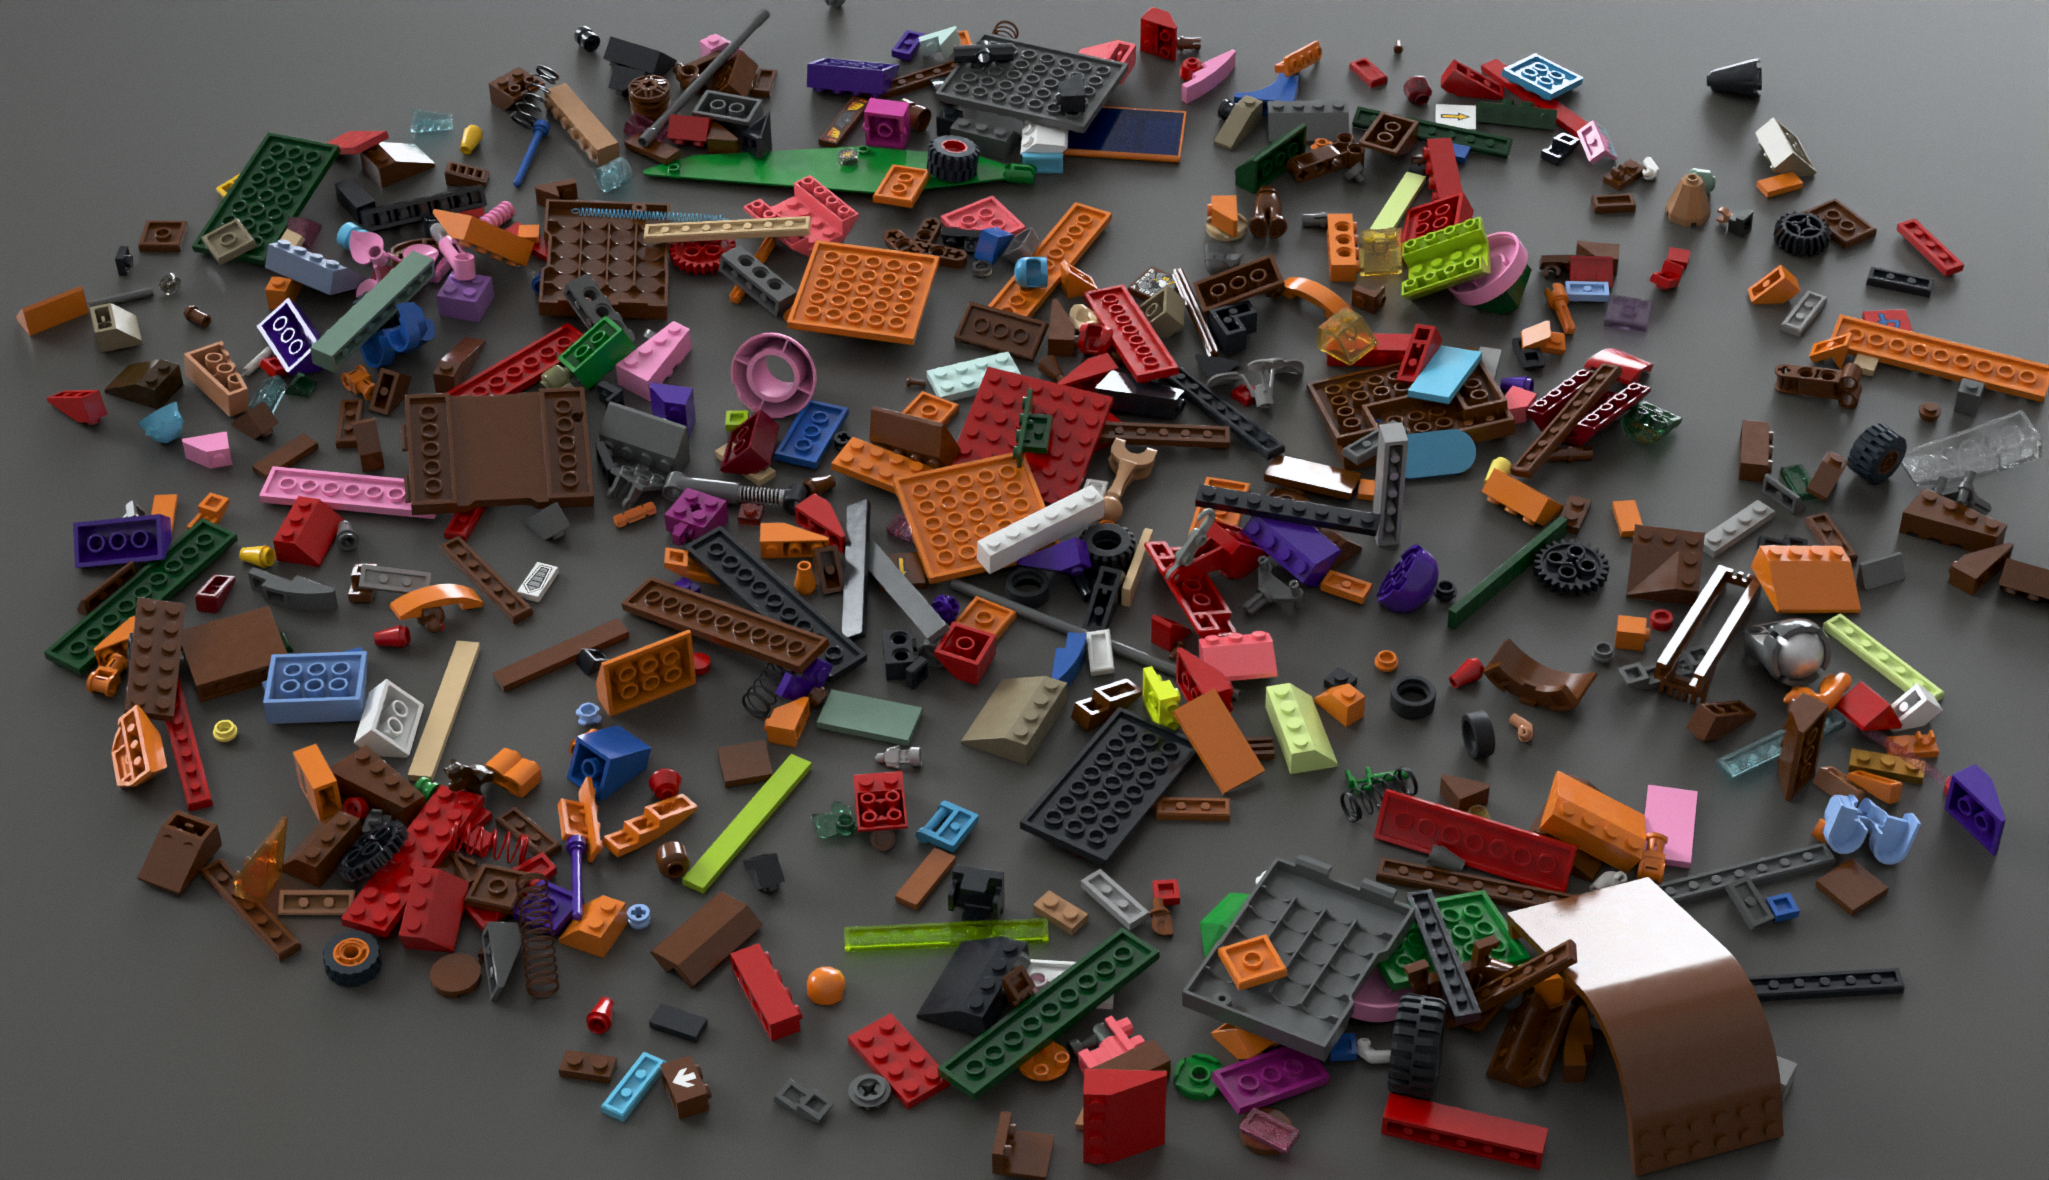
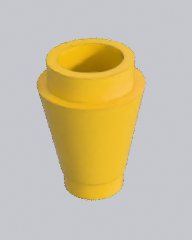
M469 125L464 129L460 151L463 154H471L483 139V132L478 126Z
M267 545L243 547L240 550L239 558L241 561L267 568L275 562V551Z

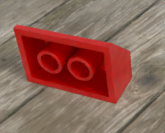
M298 496L273 539L277 561L320 567L336 539L338 524L344 521V519L320 499Z
M415 866L399 932L404 948L454 953L465 907L464 899L470 885L468 881L441 869Z

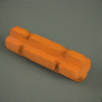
M647 502L643 504V507L640 505L625 511L624 514H617L613 517L614 524L617 528L626 526V523L631 524L646 518L645 515L648 517L656 513V506L653 502Z

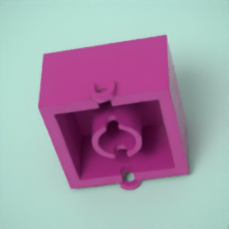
M870 98L864 111L865 122L862 128L865 131L866 145L905 150L910 138L909 103Z

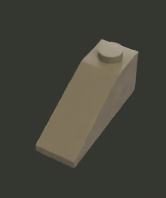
M1245 95L1234 106L1215 138L1214 144L1230 151L1262 121L1263 101Z

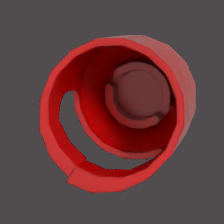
M1083 322L1079 330L1078 347L1080 353L1095 356L1105 353L1110 354L1114 348L1112 342L1114 331L1105 325Z

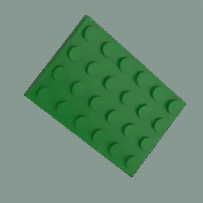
M1485 890L1435 898L1461 963L1472 960L1474 941L1495 935L1499 940L1498 948H1493L1490 953L1492 958L1515 966L1531 960L1530 955L1519 939L1513 940L1509 936L1508 923ZM1415 923L1395 954L1390 956L1387 961L1380 962L1376 966L1392 991L1411 988L1403 969L1405 965L1425 959L1430 966L1429 973L1434 971Z

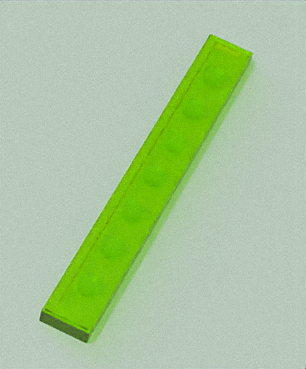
M1048 918L844 927L845 952L959 947L962 941L995 937H1008L1027 942V944L1049 943Z

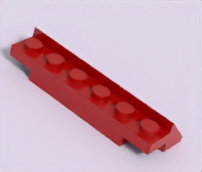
M1166 541L1145 542L1144 547L1163 576L1166 567L1175 562V553L1181 547H1169ZM1207 573L1174 584L1163 577L1197 634L1202 639L1209 635L1225 637L1229 634L1237 633L1229 620L1232 612Z

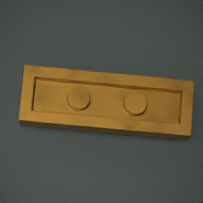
M1852 748L1848 772L1861 770L1892 780L1922 785L1926 761Z

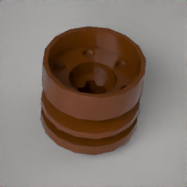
M640 76L632 80L628 86L631 118L638 125L651 127L672 105L670 100V84L661 76Z

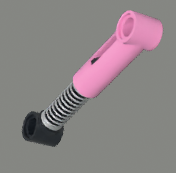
M434 214L425 215V238H433L436 241L440 252L454 269L455 278L457 280H471L475 278L474 255L467 253L463 246L458 245V240L450 237Z

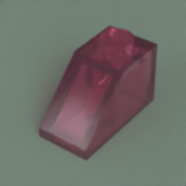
M288 217L287 229L305 238L301 247L312 246L322 225L305 218Z

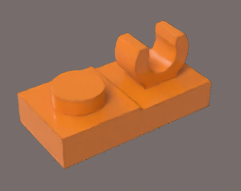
M1929 730V734L1924 735L1917 731L1915 735L1887 736L1884 740V745L1889 755L1911 759L1932 758L1939 755L1933 730Z

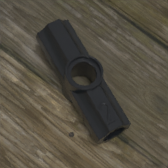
M981 40L975 45H954L953 47L954 63H977L980 66H988L992 62L1014 61L1013 43L990 44L986 40Z

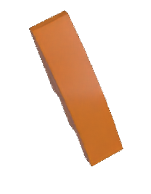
M683 793L645 806L643 815L624 821L623 830L603 836V846L618 858L661 837L696 812L698 806Z

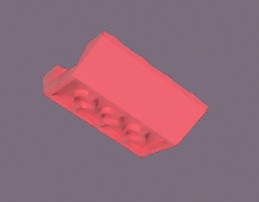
M811 175L794 182L795 196L770 207L763 200L758 199L743 206V209L754 219L810 216V235L777 237L792 250L809 258L816 240L835 243L843 242L859 218V213Z

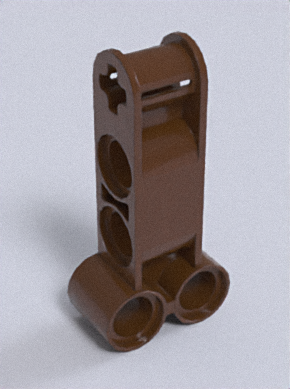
M1343 132L1336 136V142L1290 158L1285 165V169L1288 173L1294 175L1297 182L1302 183L1345 167L1351 169L1359 162L1364 167L1365 147L1354 143V136L1351 133Z
M1855 363L1846 364L1843 370L1792 364H1780L1775 367V374L1777 375L1775 390L1780 393L1837 399L1840 406L1845 409H1853L1858 404L1862 392V386L1859 384L1862 368Z

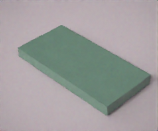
M831 690L816 724L817 728L909 746L923 714V708Z

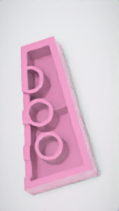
M673 321L616 364L618 385L651 401L650 382L663 384L664 379L670 377L673 373V368L679 365L690 352V329Z

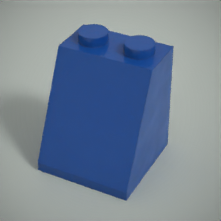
M619 725L577 736L567 779L581 788L587 776L592 777L593 787L596 788L595 798L603 801L646 769L651 747Z

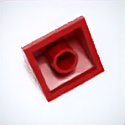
M1862 681L1844 695L1834 707L1862 731L1901 729L1902 723L1892 706Z

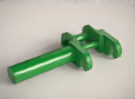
M1368 766L1365 767L1366 779L1355 780L1350 770H1345V777H1347L1349 789L1356 787L1361 789V786L1357 785L1358 783L1366 782L1372 784L1375 778L1383 779L1386 773L1394 774L1395 771L1372 774ZM1402 771V779H1409V775ZM1386 776L1384 781H1393V776ZM1376 780L1374 784L1382 783V781ZM1370 785L1363 787V791L1369 790L1372 793ZM1359 790L1353 791L1355 795H1358Z

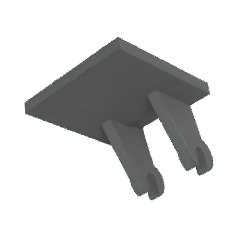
M640 464L634 467L622 465L619 468H611L610 472L616 475V478L611 488L607 491L606 498L615 500L627 482L630 481L633 485L628 496L622 502V508L625 510L627 508L632 509L644 491L663 490L665 478L661 475L653 474L649 471L648 467Z

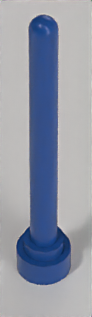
M539 119L534 124V137L513 181L515 187H520L541 139L547 136L550 131V124L546 120Z

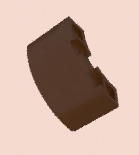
M1511 639L1504 641L1483 671V674L1502 692L1505 693L1507 690L1519 698L1518 701L1534 708L1537 705L1549 707L1550 711H1564L1576 708L1598 676L1596 671L1574 674L1549 668L1525 654Z

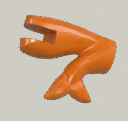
M1839 673L1837 676L1829 674L1821 680L1819 694L1810 688L1795 686L1785 695L1783 702L1789 704L1792 699L1796 700L1804 692L1829 705V712L1837 705L1845 691L1851 687L1852 678L1848 673Z

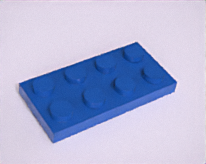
M810 400L799 412L775 451V460L817 469L832 444L834 435L839 432L847 419L849 409Z

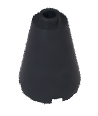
M1753 58L1711 70L1710 74L1707 75V86H1711L1713 91L1760 98L1761 94L1758 93V90H1762V69L1757 68V63H1761L1760 59Z

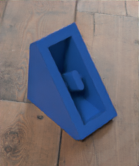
M998 227L981 230L974 260L992 267L1014 238V235Z

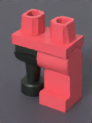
M1111 1015L1105 1018V1022L1097 1023L1094 1026L1093 1035L1081 1042L1078 1039H1073L1067 1042L1066 1046L1071 1058L1074 1061L1079 1060V1070L1084 1075L1085 1068L1091 1069L1144 1044L1145 1040L1141 1035L1129 1039L1127 1036L1134 1033L1131 1021L1128 1017L1115 1021Z

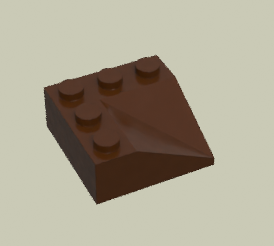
M1635 524L1626 597L1693 606L1699 593L1705 532Z

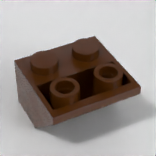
M518 67L490 82L491 103L504 111L523 101L521 94L529 93L526 85L534 84L531 80L532 74ZM535 76L533 77V81L537 85L545 86L543 81ZM528 86L532 94L540 90L537 86ZM523 95V98L526 99L532 95Z

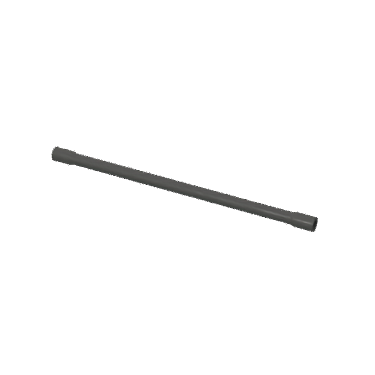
M760 9L747 26L657 121L638 138V143L642 147H647L657 137V134L669 123L670 114L676 115L753 32L770 17L768 10Z

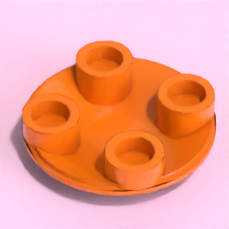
M1052 1041L1021 1065L1019 1070L1023 1075L1032 1080H1053L1067 1071L1070 1065V1056L1063 1046Z

